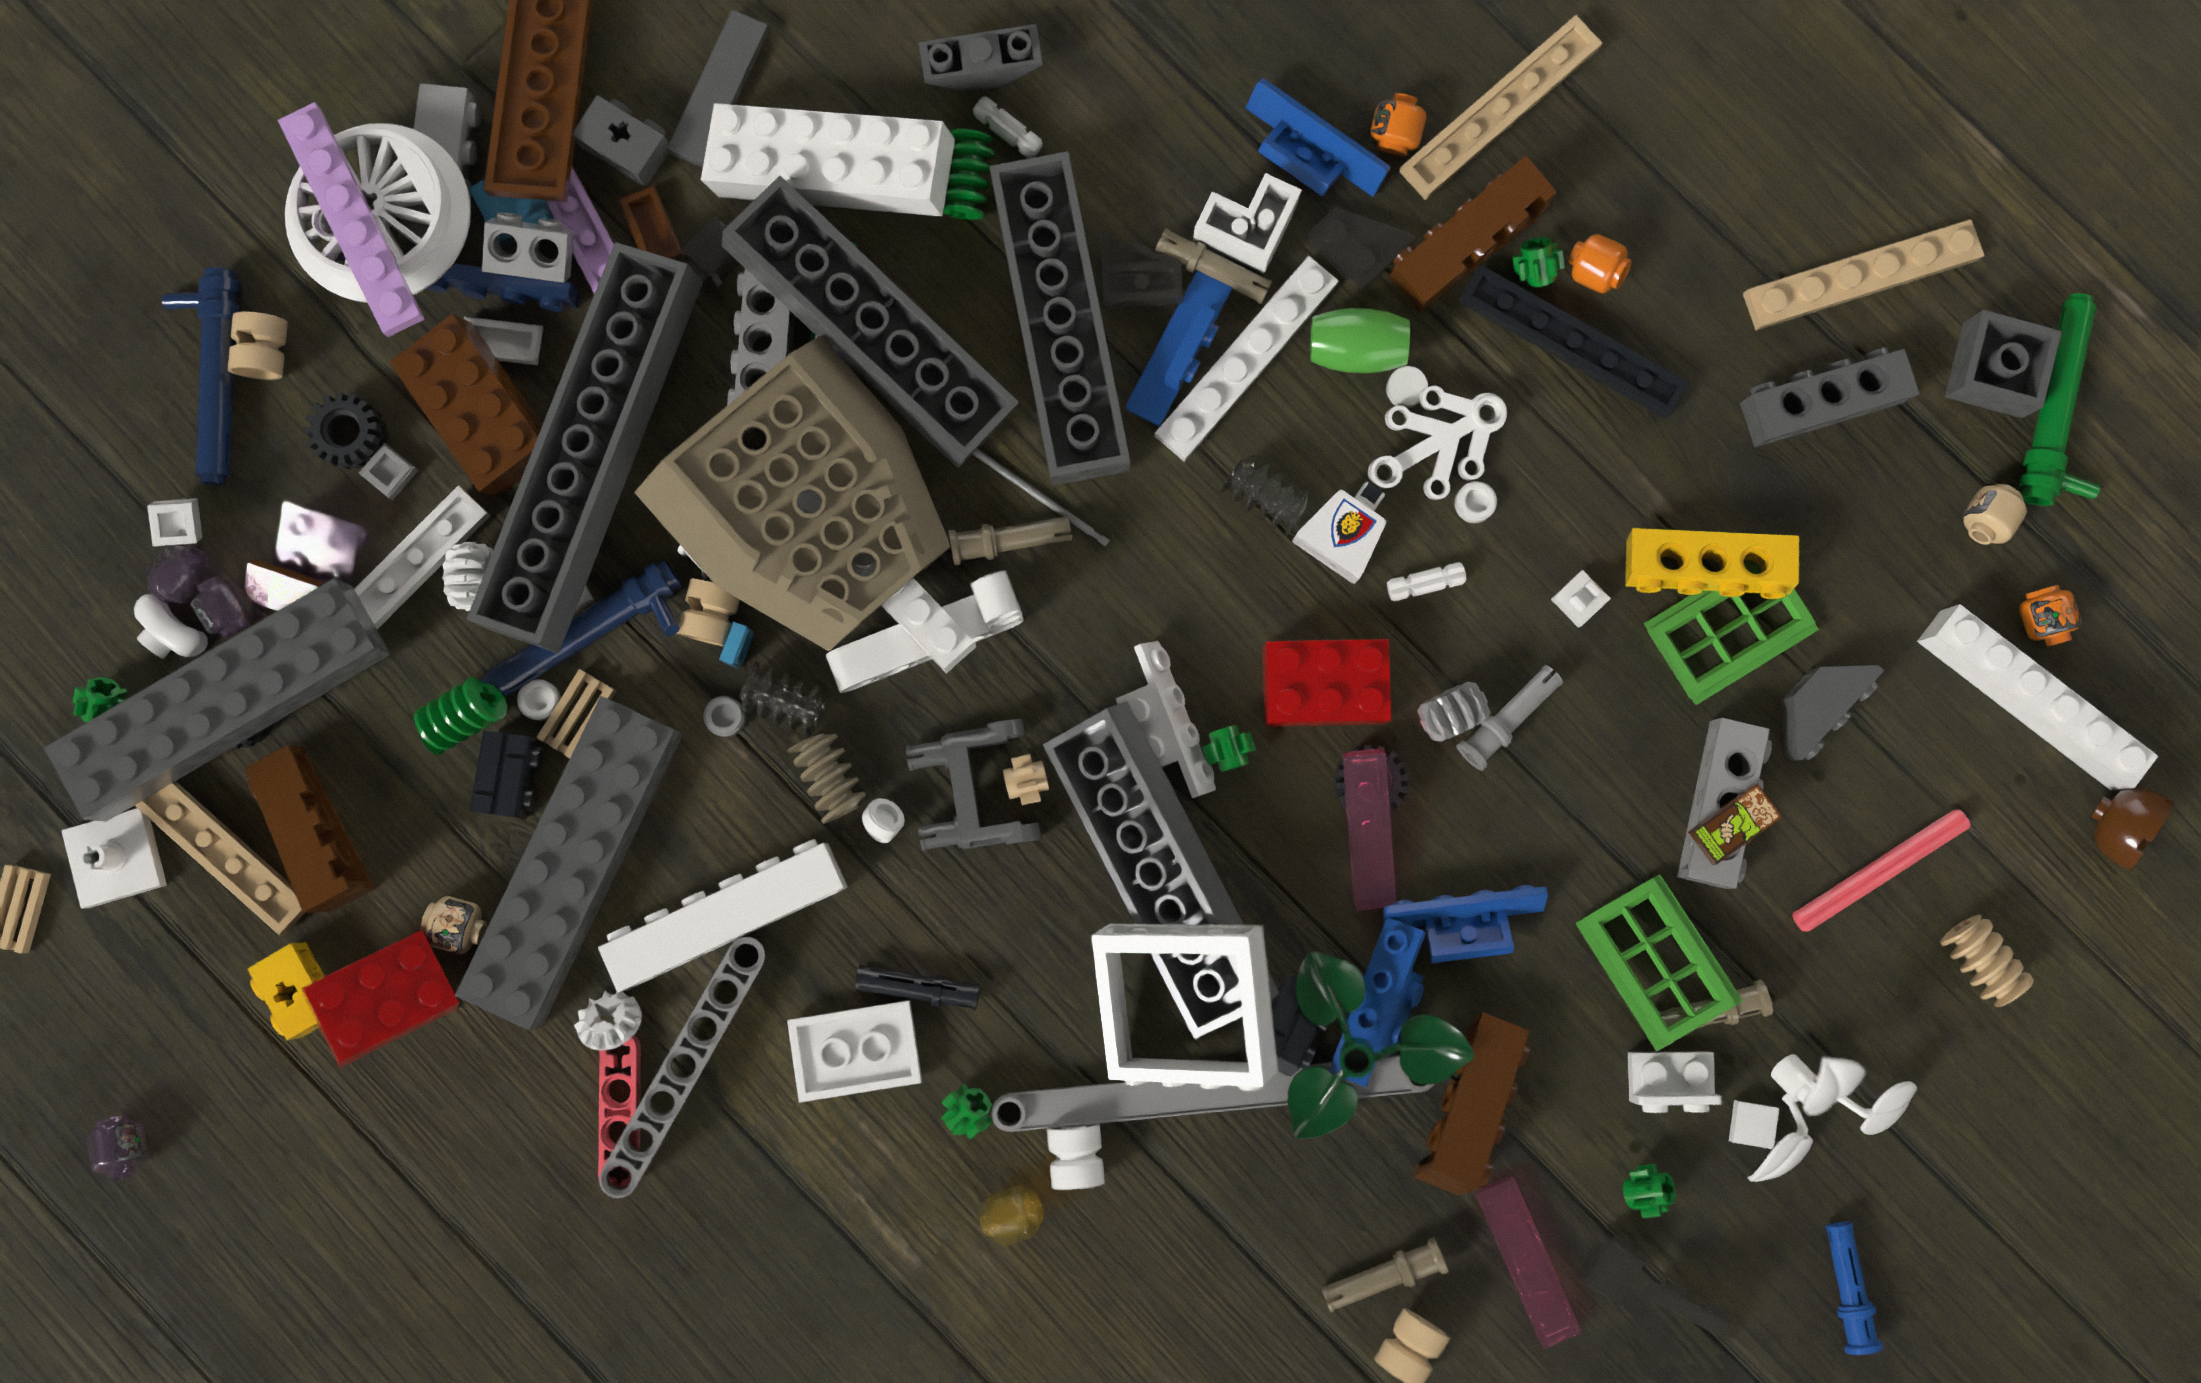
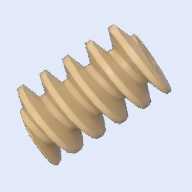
M1975 915L1954 926L1940 940L1942 946L1952 943L1957 945L1950 953V957L1957 959L1965 956L1967 960L1960 967L1961 972L1976 970L1977 973L1970 980V984L1977 986L1985 983L1987 987L1980 993V997L1982 1000L1996 997L1997 1000L1994 1006L2001 1007L2024 994L2032 986L2034 980L2030 973H2022L2024 966L2020 960L2012 959L2014 954L2009 946H2001L2003 938L2000 933H1991L1993 929L1991 921L1981 919V915Z

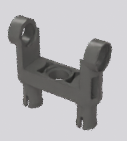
M1023 719L998 721L987 724V727L947 733L945 736H941V741L911 746L906 745V756L924 755L919 758L907 759L910 771L944 764L946 768H949L957 816H954L953 821L918 825L919 836L936 834L935 838L920 840L922 851L957 844L959 848L965 850L1001 843L1009 845L1042 839L1039 823L1022 825L1018 821L981 827L970 760V749L1006 744L1008 739L1024 736Z

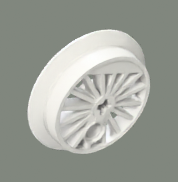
M383 123L366 124L335 134L336 141L396 258V262L412 294L415 295L425 290L450 269L459 256L467 238L471 216L470 197L465 179L459 167L437 142L425 134L404 126ZM381 144L374 168L372 169L370 145ZM357 147L361 178L346 154V151ZM395 151L398 159L389 169L393 152ZM299 167L290 185L285 207L287 237L295 257L303 269L327 290L350 300L368 303L347 260H345L344 265L334 262L342 250L334 234H331V227L320 205L307 206L309 196L315 197L301 167ZM415 188H416V190L418 191V192L408 193L409 191H411V190H413V189H415ZM426 205L430 214L403 207ZM400 218L429 227L421 239L396 219ZM307 220H312L313 228L310 230ZM390 227H393L416 245L406 255H404L389 229ZM325 240L328 244L320 252L315 244Z

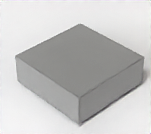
M384 443L361 469L359 474L388 498L394 500L419 470L392 447Z

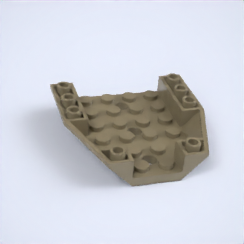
M823 336L816 338L786 356L664 458L635 491V494L716 586L827 651L833 649L854 631L864 619L951 547L902 427ZM757 428L766 434V444L760 450H749L743 445V435L749 429ZM813 491L820 496L822 504L817 512L807 514L798 508L797 500L803 492ZM862 553L871 555L876 562L875 571L866 577L857 575L852 569L853 559Z

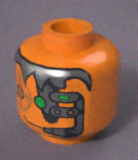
M1395 93L1393 99H1386L1378 103L1370 131L1372 139L1377 143L1376 148L1378 150L1393 155L1406 156L1408 151L1419 147L1427 115L1424 109L1416 105L1417 98L1407 94Z
M2059 585L2025 594L2027 600L2020 604L2019 613L2029 639L2034 641L2044 639L2047 647L2072 640L2070 632L2081 626L2082 619L2071 591L2060 590Z

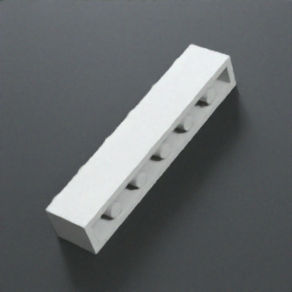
M1961 604L1941 610L1917 641L2110 790L2135 788L2158 757L2149 748Z
M815 839L803 843L793 849L795 856L783 862H780L778 856L756 866L758 873L746 879H743L741 874L730 877L720 882L719 887L721 890L706 897L704 891H701L683 899L681 902L684 908L671 914L665 908L644 918L646 925L632 931L630 926H626L608 934L607 939L609 942L598 947V950L617 993L634 988L848 888L829 844L821 843L817 845Z

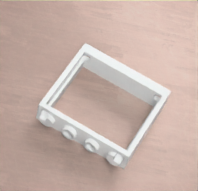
M1108 924L1092 935L1109 1079L1124 1080L1127 1085H1140L1148 1081L1162 1082V1085L1166 1087H1177L1186 1083H1199L1205 1089H1215L1224 1085H1239L1241 1090L1253 1091L1261 1089L1278 1072L1263 925ZM1120 952L1237 954L1249 1063L1132 1058Z

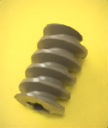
M822 733L810 737L787 750L789 753L801 752L793 761L795 767H808L801 774V780L803 782L815 781L807 791L809 796H822L814 805L817 811L829 810L822 818V824L852 812L859 807L858 803L866 796L865 791L854 793L851 791V788L859 781L858 777H844V774L852 767L851 762L839 764L837 762V759L845 752L844 748H830V745L838 738L837 733L825 735Z

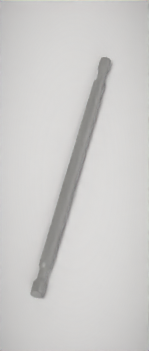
M977 449L973 453L975 457L1060 516L1068 515L1069 522L1086 534L1092 535L1105 547L1110 540L1099 535L1092 527L981 450Z

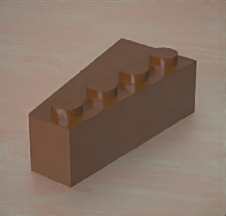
M287 745L245 768L249 778L247 781L248 788L259 803L303 913L334 912L376 889L304 747Z
M1484 1012L1472 1019L1465 1038L1474 1052V1058L1455 1072L1460 1074L1458 1081L1452 1080L1447 1090H1445L1440 1103L1441 1110L1446 1112L1445 1116L1437 1121L1434 1129L1431 1128L1425 1143L1429 1146L1428 1148L1431 1150L1426 1165L1417 1164L1413 1174L1414 1178L1456 1195L1479 1189L1481 1184L1486 1185L1493 1169V1161L1489 1160L1493 1145L1497 1146L1500 1143L1506 1128V1122L1501 1121L1505 1107L1511 1106L1517 1094L1518 1083L1514 1082L1518 1067L1522 1068L1529 1056L1530 1045L1526 1043L1529 1030Z

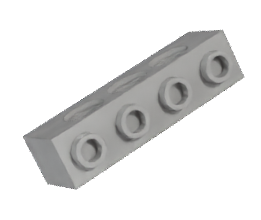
M746 268L744 272H739L737 279L738 296H742L741 311H736L734 316L735 335H739L738 350L733 349L731 354V372L736 374L735 389H729L727 405L750 387L754 377L765 375L793 352L796 316ZM772 298L775 300L771 310L767 312L756 311L757 304L762 299ZM763 336L772 338L768 349L764 351L753 350L754 342L758 338Z
M1725 718L1710 721L1677 874L1678 878L1724 889H1736L1737 883L1742 882L1747 868V860L1743 858L1745 845L1718 865H1712L1688 831L1720 809V799L1724 794L1734 799L1747 788L1757 783L1763 790V780L1759 778L1762 764L1768 761L1771 753L1772 743L1771 740H1768L1770 729ZM1732 754L1739 757L1742 762V771L1738 776L1731 773L1728 768V760Z

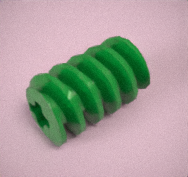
M956 129L950 131L955 142L943 213L958 219H983L985 216L984 212L975 208V205L987 203V197L978 193L977 190L988 189L990 186V182L981 178L980 174H990L991 165L982 161L983 159L995 157V151L985 147V144L992 143L994 140L991 136L975 130Z
M469 677L463 684L454 686L451 692H444L438 699H432L426 706L417 708L414 712V721L418 729L419 738L429 752L434 755H441L446 750L454 748L458 743L466 741L470 736L478 734L483 728L491 726L495 721L503 719L507 712L506 699L494 685L484 684L475 677Z

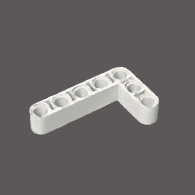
M1006 571L996 572L978 579L971 584L974 595L942 607L974 642L1008 630L1024 621ZM900 624L836 648L826 654L840 693L855 690L932 659Z

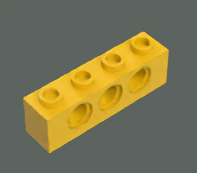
M1632 528L1626 541L1625 586L1636 587V590L1639 592L1654 593L1661 591V588L1678 589L1680 594L1696 595L1702 593L1703 590L1719 591L1721 596L1726 597L1742 596L1744 592L1761 593V597L1767 599H1779L1785 597L1786 594L1790 595L1799 583V536ZM1671 557L1675 559L1679 564V569L1670 570L1665 568L1660 558ZM1712 559L1716 561L1720 566V571L1711 572L1703 566L1702 560ZM1744 561L1757 563L1762 573H1750L1745 568Z

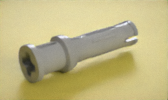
M1544 665L1530 682L1495 716H1488L1481 723V727L1466 742L1462 740L1456 745L1461 755L1478 770H1484L1487 767L1486 761L1501 746L1507 747L1511 743L1513 738L1511 733L1547 697L1563 684V680L1557 672L1551 677L1550 673L1553 669Z

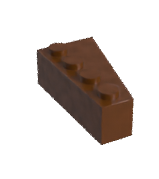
M1525 155L1508 171L1492 180L1476 198L1472 197L1464 202L1454 212L1455 215L1445 224L1441 221L1424 235L1425 241L1414 249L1411 245L1397 255L1393 260L1396 265L1389 278L1420 313L1542 216L1557 191Z

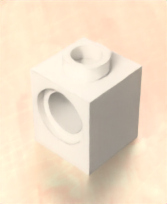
M197 498L154 501L147 506L153 546L197 543L203 538Z

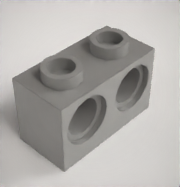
M497 213V218H491L485 222L482 272L564 283L571 276L574 229L563 228V222L559 220L538 219V224L522 222L521 215ZM501 233L510 234L515 238L517 242L516 253H507L500 247L499 236ZM542 239H549L557 245L559 253L556 259H549L541 253L539 245Z

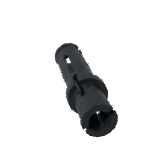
M860 964L856 975L855 991L861 990L894 997L931 1002L933 1007H940L941 1004L976 1010L980 995V984L947 980L945 975L936 974L934 978L901 971L867 967Z

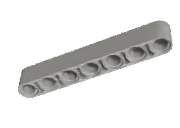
M741 937L735 940L728 949L601 1171L599 1177L600 1186L608 1196L623 1198L631 1194L636 1188L763 965L765 950L757 939ZM742 944H752L759 953L757 962L750 967L740 966L735 960V950ZM722 980L732 981L738 988L737 997L730 1003H722L714 995L715 985ZM700 1017L713 1019L717 1025L716 1034L709 1039L697 1037L693 1031V1024L696 1019ZM685 1053L694 1058L696 1068L690 1075L682 1076L674 1071L672 1061L679 1054ZM658 1091H667L673 1096L675 1105L668 1112H658L651 1104L652 1095ZM637 1128L647 1129L653 1136V1144L647 1149L640 1150L635 1148L630 1141L631 1132ZM615 1166L626 1167L631 1173L632 1180L626 1186H615L609 1179V1170Z

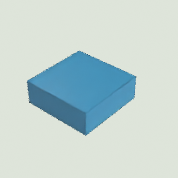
M733 622L719 660L736 668L742 667L753 639L754 631L747 626Z

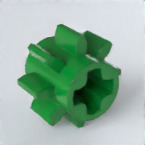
M1536 237L1523 242L1520 249L1521 254L1513 256L1515 274H1519L1520 280H1526L1527 284L1532 287H1541L1553 283L1556 280V276H1558L1557 270L1565 268L1563 249H1558V244H1552L1551 239L1547 237Z
M97 677L88 679L86 688H75L73 696L75 708L73 714L81 716L82 720L87 723L125 701L127 690L120 689L119 685L109 678Z
M1237 725L1209 733L1211 743L1202 747L1207 765L1218 763L1220 772L1249 764L1247 754L1256 750L1251 733L1240 734Z
M962 1084L955 1092H951L942 1101V1104L948 1109L941 1119L945 1121L947 1128L953 1135L966 1134L969 1139H973L980 1131L983 1132L993 1122L991 1117L987 1115L993 1103H990L988 1096L982 1089H968L965 1084Z
M1656 1164L1637 1166V1170H1630V1177L1626 1178L1623 1182V1195L1626 1204L1631 1209H1641L1642 1218L1662 1216V1212L1669 1211L1668 1205L1673 1204L1676 1197L1675 1185L1671 1176L1668 1173H1658Z

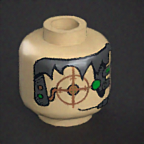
M2005 484L1984 486L1978 490L1965 509L1962 518L1970 537L1976 542L1985 545L1990 543L2002 544L2009 541L2018 530L2027 513L2024 499L2020 492Z
M445 896L436 903L432 902L428 905L422 918L421 930L425 934L430 946L462 955L468 952L474 944L480 945L487 930V922L482 920L481 908L477 904Z

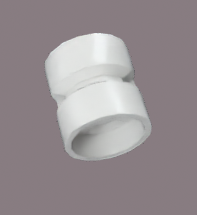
M1099 1123L1047 1128L1049 1151L1056 1155V1159L1050 1163L1053 1189H1082L1105 1184L1103 1159L1095 1155V1152L1102 1148Z

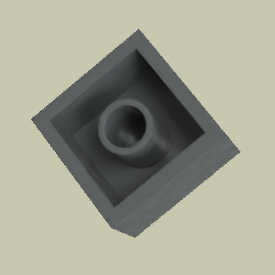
M1987 310L1980 311L1963 322L1945 397L2018 418H2023L2043 408L2062 331Z

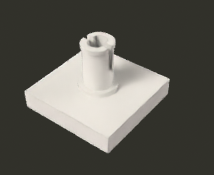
M138 808L120 813L107 822L92 821L61 830L81 909L92 908L167 886L151 820Z

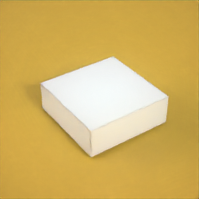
M1734 1100L1729 1141L1773 1149L1779 1108Z

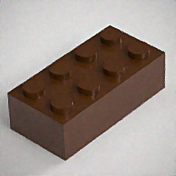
M451 314L389 362L479 492L498 497L522 479L543 424L501 363L491 352V349L476 327L470 321Z

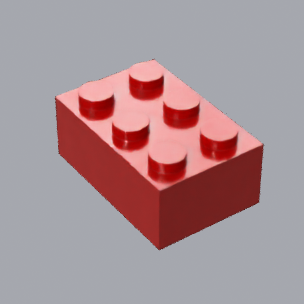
M1389 639L1266 641L1263 645L1264 726L1374 725L1390 722Z
M422 930L302 988L303 997L340 1068L457 1010L459 1006V1001Z

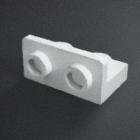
M1628 1052L1629 1101L1642 1105L1643 1112H1668V1105H1683L1685 1112H1709V1105L1722 1104L1721 1096L1715 1094L1714 1052Z

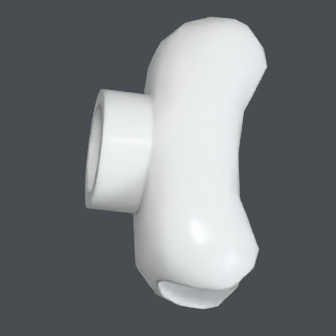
M145 594L137 600L134 607L135 618L145 628L137 637V640L152 653L164 659L172 650L178 655L193 657L206 649L208 643L204 632L187 627L171 613L165 599L158 598L153 594Z

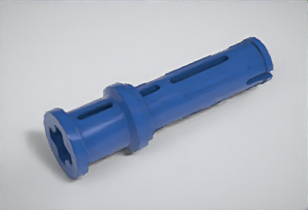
M1853 1222L1827 1224L1825 1228L1831 1247L1841 1298L1837 1315L1843 1319L1848 1342L1844 1345L1845 1353L1863 1355L1880 1352L1884 1347L1883 1342L1877 1339L1873 1315L1876 1314V1308L1872 1301L1867 1299L1855 1242Z

